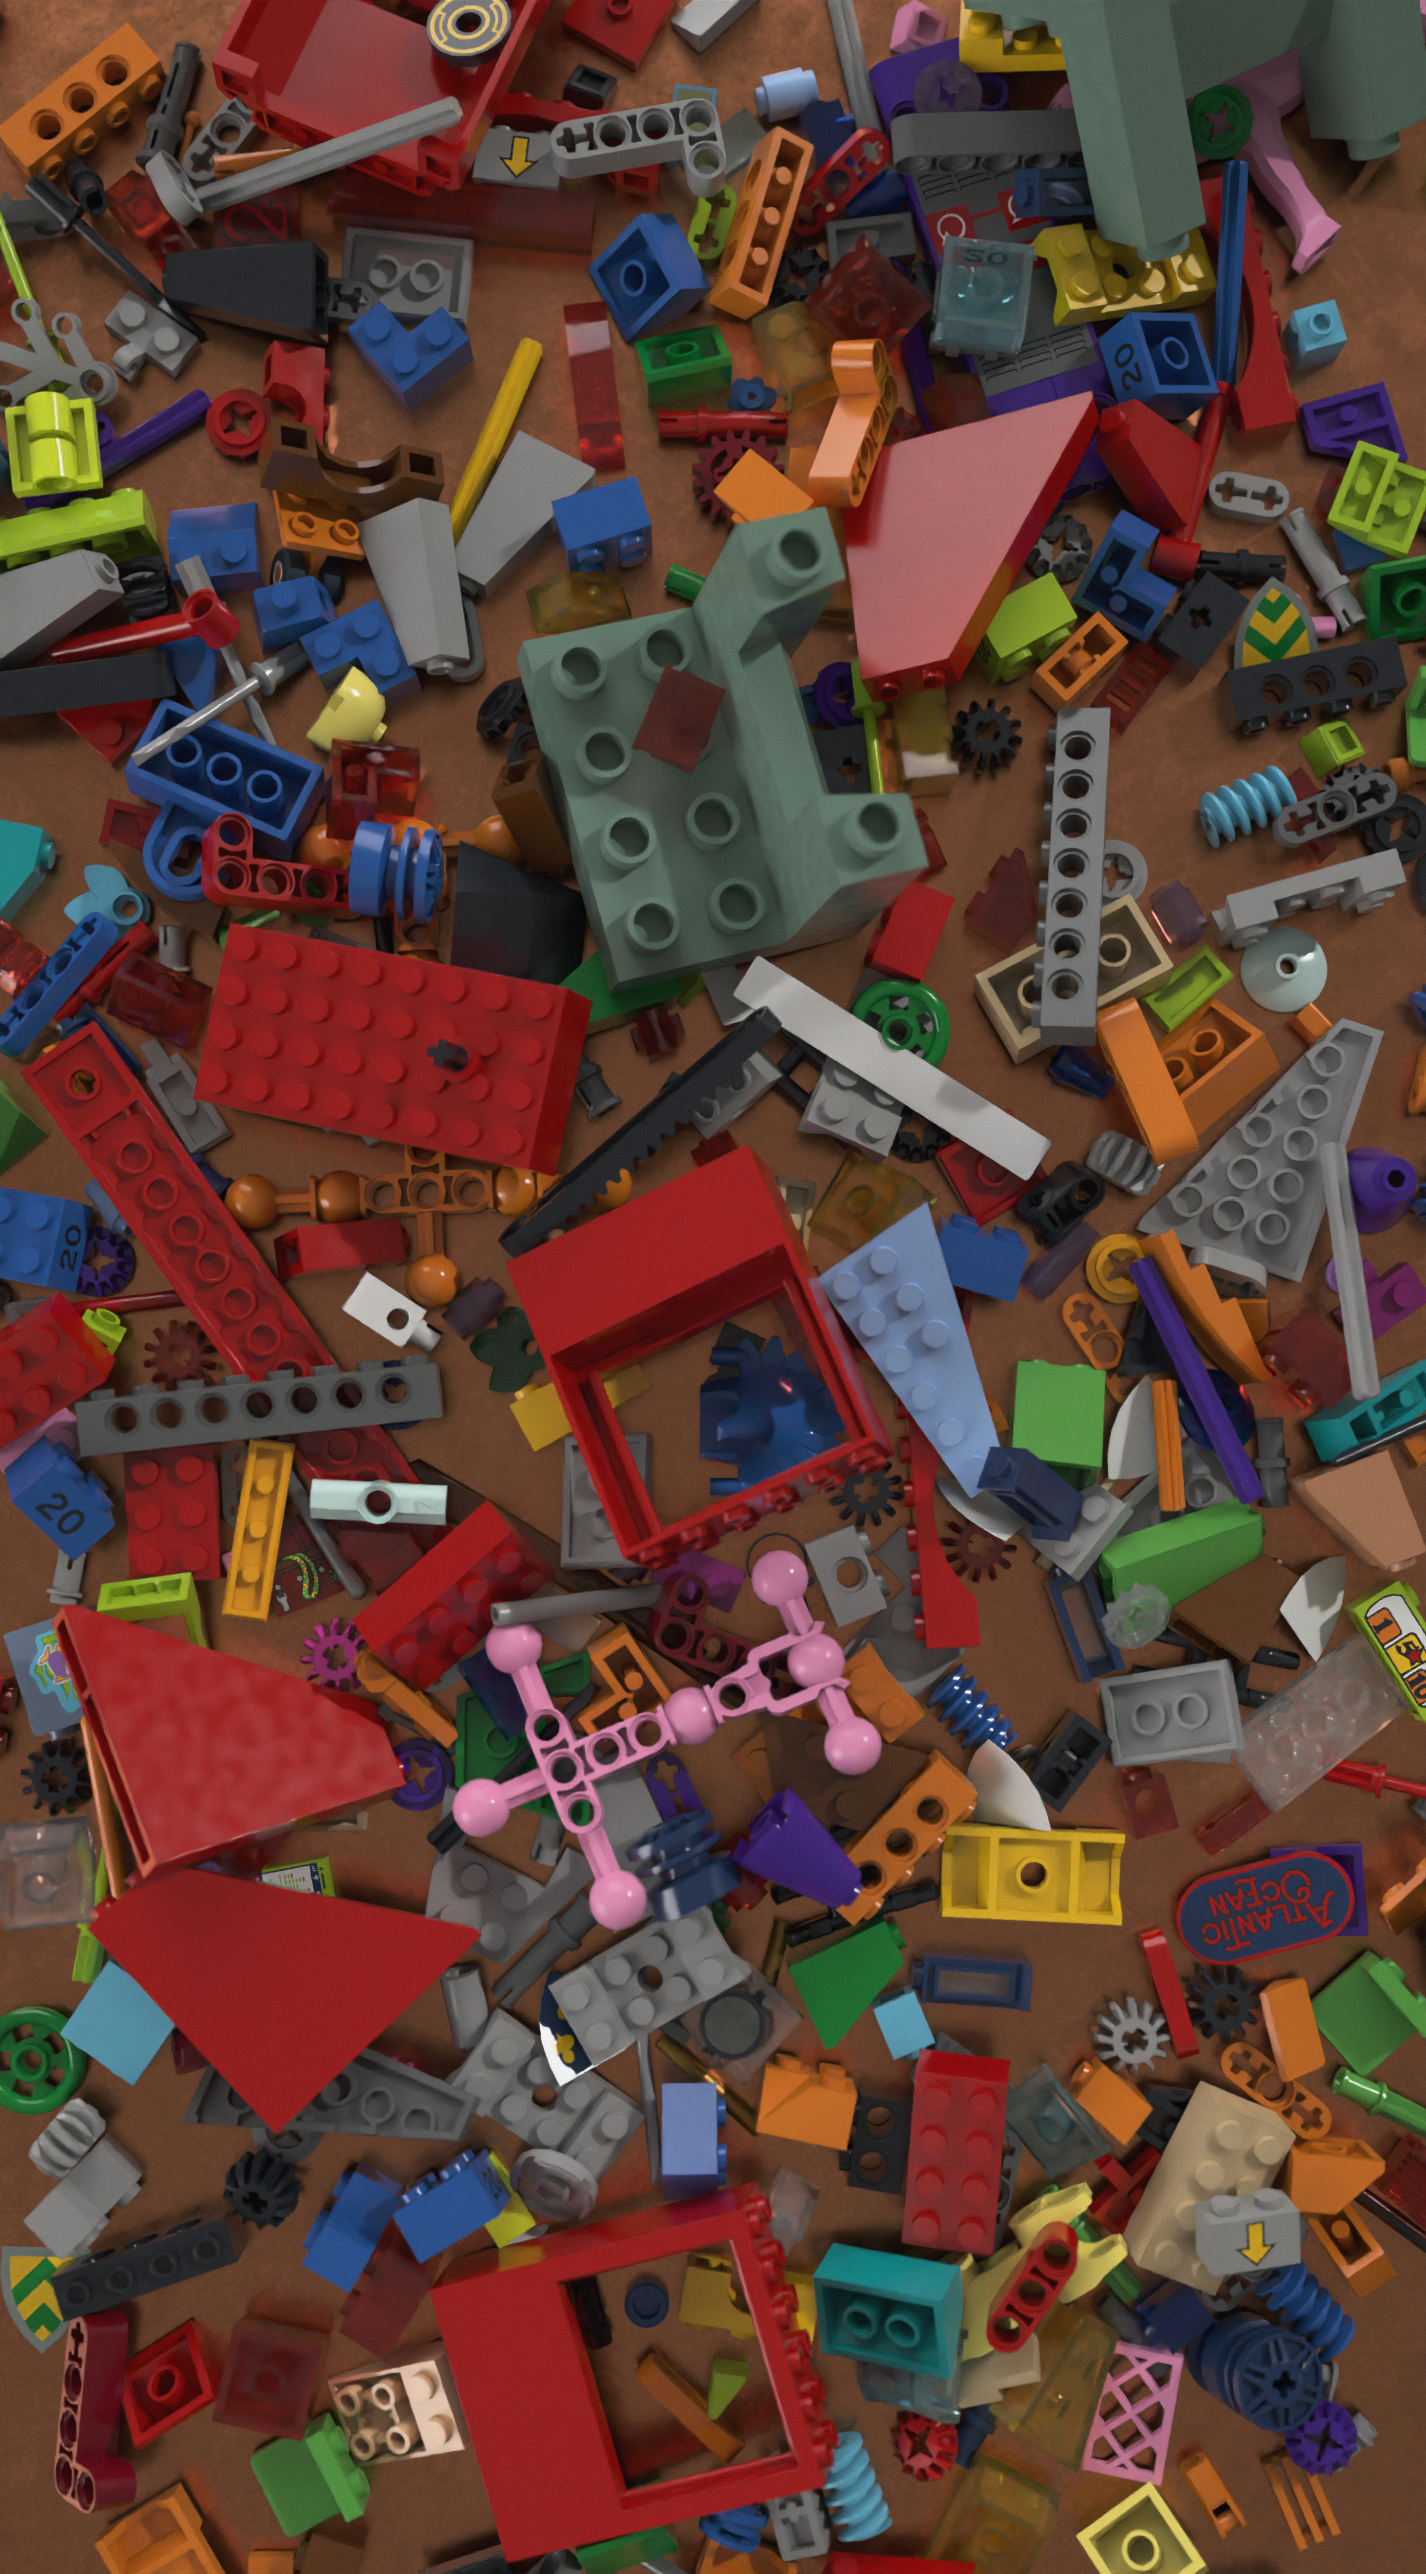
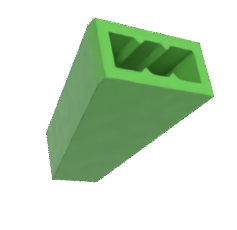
M1237 1497L1111 1540L1097 1558L1102 1604L1110 1625L1121 1639L1124 1640L1134 1636L1168 1615L1178 1603L1263 1555V1536L1266 1535V1524L1261 1513L1258 1510H1253L1248 1504L1240 1503Z

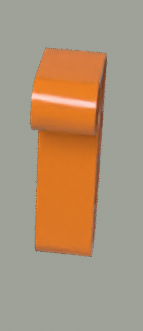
M880 339L837 341L833 345L831 367L840 395L810 470L807 484L808 496L815 501L818 508H856L860 505L896 410L898 399L897 384L885 346Z
M1131 997L1098 1010L1095 1044L1104 1064H1110L1155 1166L1159 1167L1199 1151V1142L1194 1128L1136 999Z

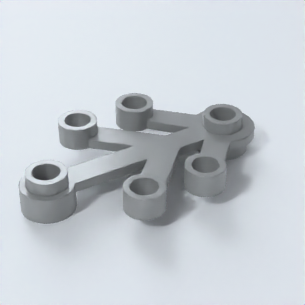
M19 298L13 302L11 306L12 318L22 326L36 353L0 341L1 361L33 371L10 385H0V411L5 412V408L21 406L22 400L56 380L73 385L61 393L67 396L69 400L91 398L95 406H104L110 403L118 390L116 374L106 363L94 361L80 335L82 323L79 317L70 312H60L52 320V330L58 338L64 339L77 366L75 367L61 362L40 322L41 308L39 304L30 298ZM25 303L30 306L32 311L31 317L28 320H24L20 312L21 307ZM66 317L72 322V331L68 335L61 328V323ZM96 375L100 376L103 380V388L100 392H96L92 387V379ZM5 390L9 391L12 395V403L9 407H6L1 400L2 393Z

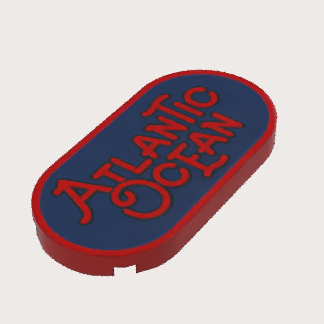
M1313 1850L1294 1851L1198 1878L1192 1882L1181 1896L1176 1912V1926L1183 1944L1195 1957L1213 1965H1234L1319 1943L1334 1937L1343 1930L1351 1918L1354 1908L1353 1886L1345 1869L1330 1857Z

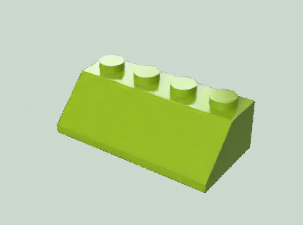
M123 488L114 491L111 497L97 500L78 498L71 501L69 506L53 510L48 507H39L29 510L26 516L12 519L0 517V574L79 549L107 554L114 564L133 560L134 557L144 555L150 557L162 554L151 503L143 489Z

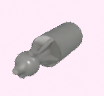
M475 1964L455 1966L447 1969L439 1976L454 2046L459 2048L466 2059L483 2037L490 2020L479 1967Z

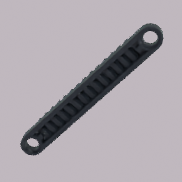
M766 1005L758 1008L746 1017L514 1220L501 1234L498 1243L512 1258H516L530 1250L555 1227L565 1231L568 1228L567 1216L576 1219L580 1218L579 1206L581 1204L589 1207L595 1205L593 1194L597 1192L606 1195L608 1193L607 1181L610 1180L619 1184L622 1181L619 1172L622 1168L632 1172L635 1170L633 1163L635 1157L644 1160L649 1157L646 1147L652 1145L660 1148L662 1146L660 1135L663 1133L674 1136L676 1134L674 1128L676 1121L683 1124L689 1123L687 1112L691 1109L700 1113L703 1110L701 1099L705 1097L714 1101L717 1098L714 1089L716 1086L728 1089L730 1087L728 1076L731 1073L740 1077L744 1075L742 1064L778 1032L782 1026L779 1018Z

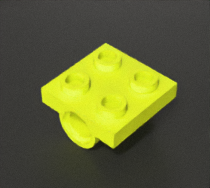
M37 392L25 398V406L5 408L12 490L17 498L103 488L96 409L91 398L69 400L67 396L61 393Z

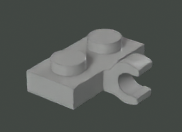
M130 289L103 322L108 332L127 344L114 354L111 363L117 366L115 372L129 383L136 377L147 359L175 379L201 347L197 337Z

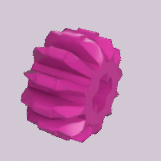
M339 1618L331 1620L330 1633L322 1624H318L314 1627V1632L320 1642L313 1638H305L302 1644L314 1651V1654L300 1657L301 1664L314 1663L315 1669L308 1672L305 1676L308 1681L321 1675L323 1679L320 1685L330 1688L332 1681L335 1680V1690L344 1693L347 1690L346 1679L355 1689L363 1685L358 1680L357 1669L355 1670L353 1660H355L354 1655H357V1651H361V1644L366 1641L362 1635L357 1638L353 1636L357 1630L353 1621L348 1623L344 1633H342V1625ZM341 1645L345 1648L343 1656L349 1659L348 1664L346 1665L343 1662L335 1667L332 1665L334 1657L328 1654L329 1649L335 1650Z

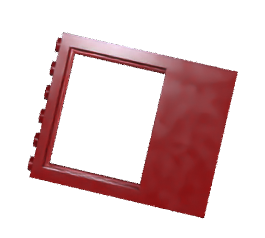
M748 1144L505 1263L623 1559L647 1569L653 1568L655 1572L666 1570L680 1562L678 1556L693 1549L696 1553L709 1550L720 1544L719 1537L734 1530L736 1533L750 1531L762 1523L761 1517L777 1511L778 1514L793 1511L803 1504L802 1498L817 1491L820 1495L836 1491L845 1485L843 1479L858 1472L861 1475L874 1473L887 1465L886 1459L896 1455L770 1167ZM787 1292L851 1440L661 1528L602 1380Z
M757 2181L505 2245L500 2249L497 2247L454 2258L429 2289L507 2563L825 2487L830 2467L834 2466L833 2456L835 2449L839 2448V2435L834 2420H827L822 2404L826 2402L824 2383L821 2375H814L809 2360L813 2356L811 2339L806 2328L800 2329L796 2316L800 2309L797 2291L793 2284L787 2285L783 2268L786 2267L784 2247L780 2239L774 2240L769 2224L773 2222L771 2203L767 2194L761 2195ZM729 2241L791 2451L627 2490L567 2282Z

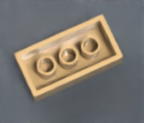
M1130 893L1102 907L1097 1011L1131 997L1138 1000L1169 983L1174 969V965ZM1037 943L975 975L974 993L1016 1064L1052 1046L1041 1045L1040 1028H1032L1033 1001H1041L1042 987H1034L1035 960L1044 961V947H1037ZM1065 950L1058 954L1062 958H1072L1077 955L1072 950ZM1064 990L1058 992L1055 996L1060 999H1070L1076 994L1072 991Z
M1203 2081L1199 2082L1122 2235L1128 2244V2252L1138 2266L1215 2296L1225 2275L1212 2277L1196 2254L1195 2203L1209 2201L1218 2195L1235 2197L1254 2194L1259 2189L1271 2187L1296 2138V2135L1275 2111Z

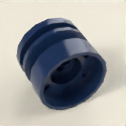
M709 1807L689 1813H680L654 1825L624 1851L629 1862L650 1857L649 1860L635 1869L634 1873L639 1879L659 1875L661 1879L646 1892L648 1902L659 1923L671 1921L689 1914L725 1895L743 1881L738 1865L733 1862L731 1851H722L711 1855L707 1851L708 1848L722 1837L720 1829L713 1828L701 1833L698 1832L714 1820Z
M1247 2311L1231 2314L1217 2323L1205 2340L1201 2355L1202 2378L1209 2393L1222 2405L1240 2414L1260 2429L1275 2433L1294 2430L1309 2419L1319 2404L1324 2386L1322 2364L1315 2349L1297 2334L1281 2328L1277 2323L1264 2316Z

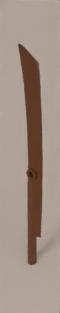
M419 1458L408 1463L422 1484L448 1485L446 1518L456 1525L461 1524L486 1500H489ZM490 1501L532 1540L556 1573L549 1580L570 1594L622 1588L596 1569L564 1570L561 1568V1545ZM650 1607L599 1613L615 1625L624 1621L638 1641L703 1686L709 1685L710 1689H712L717 1681L723 1678L716 1673L669 1657L654 1648L647 1637V1627L653 1609ZM672 1623L664 1627L661 1634L662 1643L667 1646L675 1643L679 1638L680 1629ZM705 1648L702 1650L703 1657L708 1652ZM730 1686L723 1690L720 1698L738 1709L744 1704L746 1695L736 1686Z

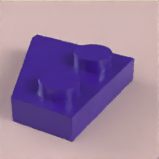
M1384 381L1302 404L1299 408V416L1310 451L1352 458L1357 442L1360 440L1400 454L1398 462L1405 464L1408 460Z

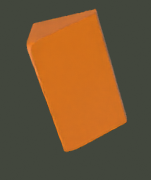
M1300 1977L1274 1980L1260 1993L1259 1997L1279 2077L1282 2082H1289L1325 2065L1326 2060L1305 1979Z

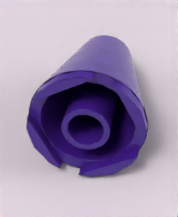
M1361 1147L1347 1152L1358 1232L1379 1233L1394 1227L1404 1218L1411 1206L1417 1183L1415 1170L1407 1161L1385 1149Z
M786 1787L785 1794L782 1791H778L765 1803L749 1824V1827L753 1829L749 1842L747 1843L740 1838L733 1854V1862L741 1868L832 1909H837L842 1904L845 1907L850 1906L856 1900L863 1887L859 1882L861 1871L801 1798L789 1787Z

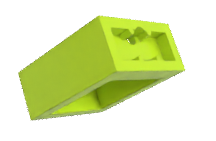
M191 1572L101 1585L97 1606L98 1613L126 1622L184 1614L191 1643L211 1649Z

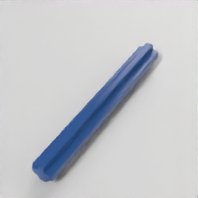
M1242 160L1227 161L1223 165L1212 371L1215 381L1227 382L1233 387L1236 384L1248 164Z

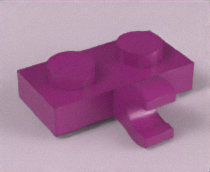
M1368 1259L1362 1261L1373 1341L1426 1303V1288L1407 1262L1402 1261L1378 1279V1274ZM1340 1306L1335 1311H1333V1314L1343 1327V1319Z
M695 1550L678 1556L680 1562L671 1568L658 1572L652 1569L648 1579L663 1585L667 1576L674 1571L686 1570L705 1579L710 1588L711 1595L708 1605L729 1614L747 1574L742 1570L702 1553H696ZM691 1580L683 1582L677 1592H680L678 1598L680 1603L689 1602L695 1595V1584Z

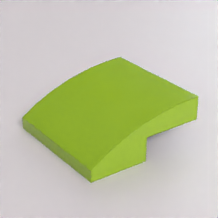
M1358 440L1326 522L1365 545L1396 558L1405 559L1426 508V471L1398 462L1397 460L1400 455L1398 453Z

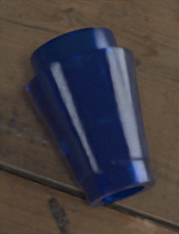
M894 169L887 173L882 170L844 206V209L849 219L889 215L901 211V206L909 202V198L898 173Z
M1062 1045L1048 1066V1071L1055 1075V1081L1096 1096L1100 1100L1107 1096L1116 1080L1082 1046Z

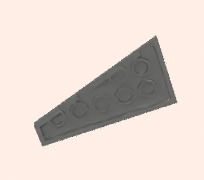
M366 2047L281 2130L463 2142L481 2098ZM212 2064L207 2066L182 2122L188 2124L270 2129Z

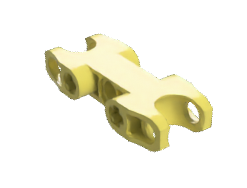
M1086 2182L1045 2194L1017 2212L1008 2224L1017 2239L996 2251L993 2256L977 2263L971 2253L953 2251L937 2261L939 2263L960 2266L964 2310L954 2365L968 2359L981 2357L994 2349L986 2338L987 2315L992 2300L1039 2231L1046 2224L1053 2221H1062L1069 2224L1092 2203L1091 2195L1093 2193ZM1112 2234L1095 2243H1085L1079 2240L1077 2267L1057 2296L1061 2303L1071 2302L1096 2287L1101 2279L1128 2254V2244L1122 2235ZM1052 2244L1046 2248L1054 2256H1063L1069 2252L1065 2246L1060 2244ZM1027 2281L1021 2285L1026 2291L1031 2293H1037L1044 2289L1035 2281ZM1001 2318L997 2321L1005 2329H1013L1018 2326L1010 2318Z

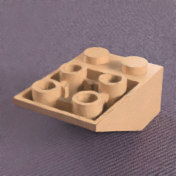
M443 2340L423 2344L331 2377L328 2380L356 2467L463 2450L472 2442Z

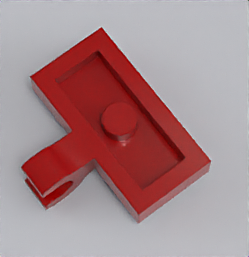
M1152 2144L1126 2169L1104 2145L1090 2156L1092 2161L1099 2167L1098 2169L1111 2183L1087 2208L1111 2234L1123 2235L1150 2178L1162 2158V2154Z

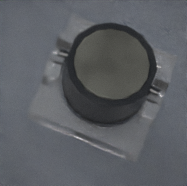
M740 1953L737 1956L748 1963L752 1972L735 1985L741 1984L746 1985V1987H730L708 2001L699 2003L689 2009L679 2022L695 2037L693 2040L695 2049L699 2053L707 2054L710 2058L709 2063L720 2070L726 2068L744 2085L805 2016ZM771 2010L773 2011L774 2017H775L774 2028H773V2033H772V2035H770V2034H771V2030H772V2023H773V2017H772Z

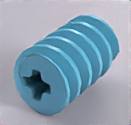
M1270 765L1263 770L1262 775L1257 772L1251 773L1247 777V782L1243 779L1235 780L1231 784V789L1228 786L1222 785L1216 789L1215 795L1210 792L1203 793L1199 799V814L1208 841L1213 847L1217 848L1219 847V833L1222 832L1227 840L1232 842L1235 840L1234 827L1238 826L1245 835H1249L1251 833L1250 820L1254 819L1258 826L1263 829L1267 827V813L1270 812L1275 819L1282 811V807H1288L1298 801L1290 782L1282 771L1276 766Z
M856 2431L838 2433L839 2448L835 2449L833 2456L834 2466L830 2467L825 2487L820 2488L823 2490L834 2488V2491L825 2497V2504L828 2507H841L831 2515V2520L833 2524L837 2525L847 2523L838 2532L839 2541L842 2542L861 2541L876 2536L885 2531L893 2521V2519L888 2517L889 2509L887 2503L881 2499L883 2495L882 2489L879 2484L874 2482L876 2475L874 2468L868 2465V2452L861 2447L863 2444L861 2434Z

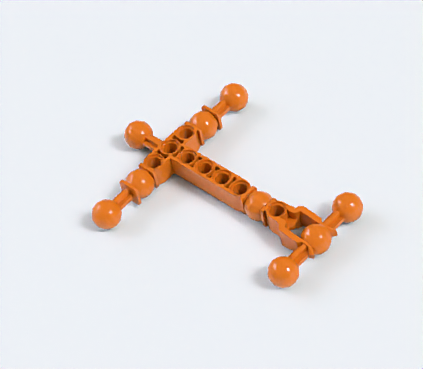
M500 814L485 819L477 830L449 832L444 822L436 829L440 830L442 856L444 857V876L441 894L436 902L430 923L416 922L414 907L408 920H399L395 909V899L391 898L388 909L394 913L397 938L401 945L396 946L398 955L444 964L439 957V950L437 948L440 910L447 908L451 901L448 858L458 857L460 840L494 856L504 858L515 865L522 861L524 856ZM417 819L399 822L394 827L397 845L400 846L408 827L418 828L420 843L426 829L435 830L432 825ZM321 823L312 826L300 840L298 851L300 861L306 865L347 869L351 861L355 836H349L346 830L335 824ZM421 923L428 926V934L422 941L411 942L406 939L407 930L413 924ZM404 1145L405 1172L381 1173L368 1178L366 1175L357 1176L351 1171L336 1170L328 1172L322 1178L310 1175L309 1186L276 1188L272 1181L262 1175L249 1174L241 1176L231 1183L226 1192L224 1204L240 1227L250 1230L264 1228L275 1219L277 1214L311 1212V1219L313 1221L322 1222L323 1219L330 1224L356 1221L361 1216L371 1218V1212L383 1217L416 1216L418 1258L412 1261L406 1270L404 1285L406 1293L414 1303L422 1308L436 1309L450 1303L458 1293L460 1286V1276L457 1267L452 1260L444 1256L443 1215L477 1213L488 1207L491 1212H497L498 1210L507 1216L519 1217L567 1174H556L553 1177L505 1166L499 1167L495 1172L493 1169H487V1174L472 1169L449 1170L448 1154L437 1152L431 1160L423 1161L416 1157L415 1147ZM622 1168L619 1171L622 1181L619 1184L610 1180L607 1181L608 1193L602 1195L595 1192L593 1194L595 1205L587 1207L596 1212L607 1213L624 1205L631 1195L632 1189L629 1171ZM477 1180L483 1183V1196L476 1202L464 1201L461 1197L463 1185L468 1181ZM428 1182L436 1183L440 1189L437 1201L429 1205L421 1204L417 1198L420 1186ZM381 1185H392L396 1192L394 1201L385 1207L377 1206L373 1199L376 1189Z

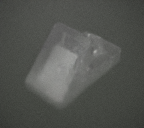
M780 2167L766 2194L770 2200L773 2212V2222L769 2223L774 2240H781L785 2256L787 2257L795 2240L801 2242L820 2192V2187Z

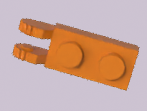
M366 1647L364 1650L361 1649L360 1652L357 1651V1655H354L355 1660H353L355 1670L357 1669L358 1680L361 1681V1684L365 1685L366 1689L371 1693L384 1692L381 1697L386 1704L398 1714H401L403 1711L408 1713L414 1719L412 1723L416 1730L428 1741L436 1738L448 1748L458 1738V1732L451 1715L425 1692L418 1690L378 1658L371 1649Z

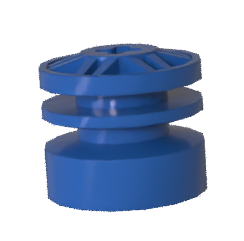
M361 821L353 843L349 871L348 895L352 914L384 917L391 898L395 899V909L399 920H408L414 907L416 922L430 923L436 902L441 894L444 876V857L442 856L440 830L426 829L420 843L418 828L408 827L400 846L397 845L396 831L393 824Z

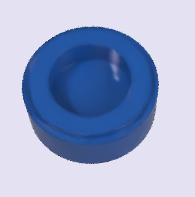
M645 2277L634 2281L629 2286L624 2301L625 2313L629 2320L639 2327L651 2328L657 2326L666 2318L669 2310V2294L666 2287L660 2281Z

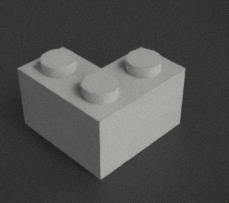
M108 2132L72 2168L65 2178L42 2199L23 2222L61 2261L73 2249L80 2255L109 2223V2220L104 2215L115 2204L123 2209L142 2189L136 2182L146 2170Z

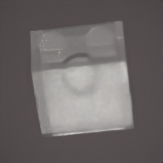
M88 1816L0 1824V1912L5 1931L92 1922L94 1918L89 1912L95 1907L96 1850Z

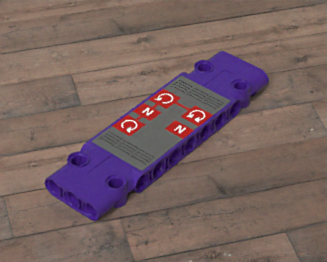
M959 36L883 60L873 66L868 73L887 128L886 138L889 141L891 151L893 149L890 124L899 116L913 113L1011 111L1007 100L1009 95L1008 85L999 76L998 72L959 73ZM987 98L996 104L987 106L983 105L979 100ZM896 172L907 210L911 212L912 224L924 260L931 265L934 283L936 282L937 272L1024 281L1018 330L1001 329V339L1017 341L1015 359L998 357L997 362L984 360L983 355L959 353L958 356L979 421L1089 391L1093 393L1099 415H1101L1103 409L1117 405L1115 399L1108 394L1110 388L1108 371L1091 322L1055 327L1053 314L1057 288L1047 258L1032 255L1029 246L1044 228L1057 227L1058 225L1055 217L1016 218V206L1013 201L1015 172L904 175ZM1044 187V205H1051ZM965 243L985 245V247L971 246L982 251L983 255H966L964 251H968L970 254H978V252L967 248ZM996 246L1004 247L1009 251V255L1003 259H994L988 256V250ZM995 249L993 251L995 257H1001L1004 254L1002 249ZM962 325L961 335L986 337L987 327ZM1098 430L1060 497L1063 502L1118 485L1095 451Z

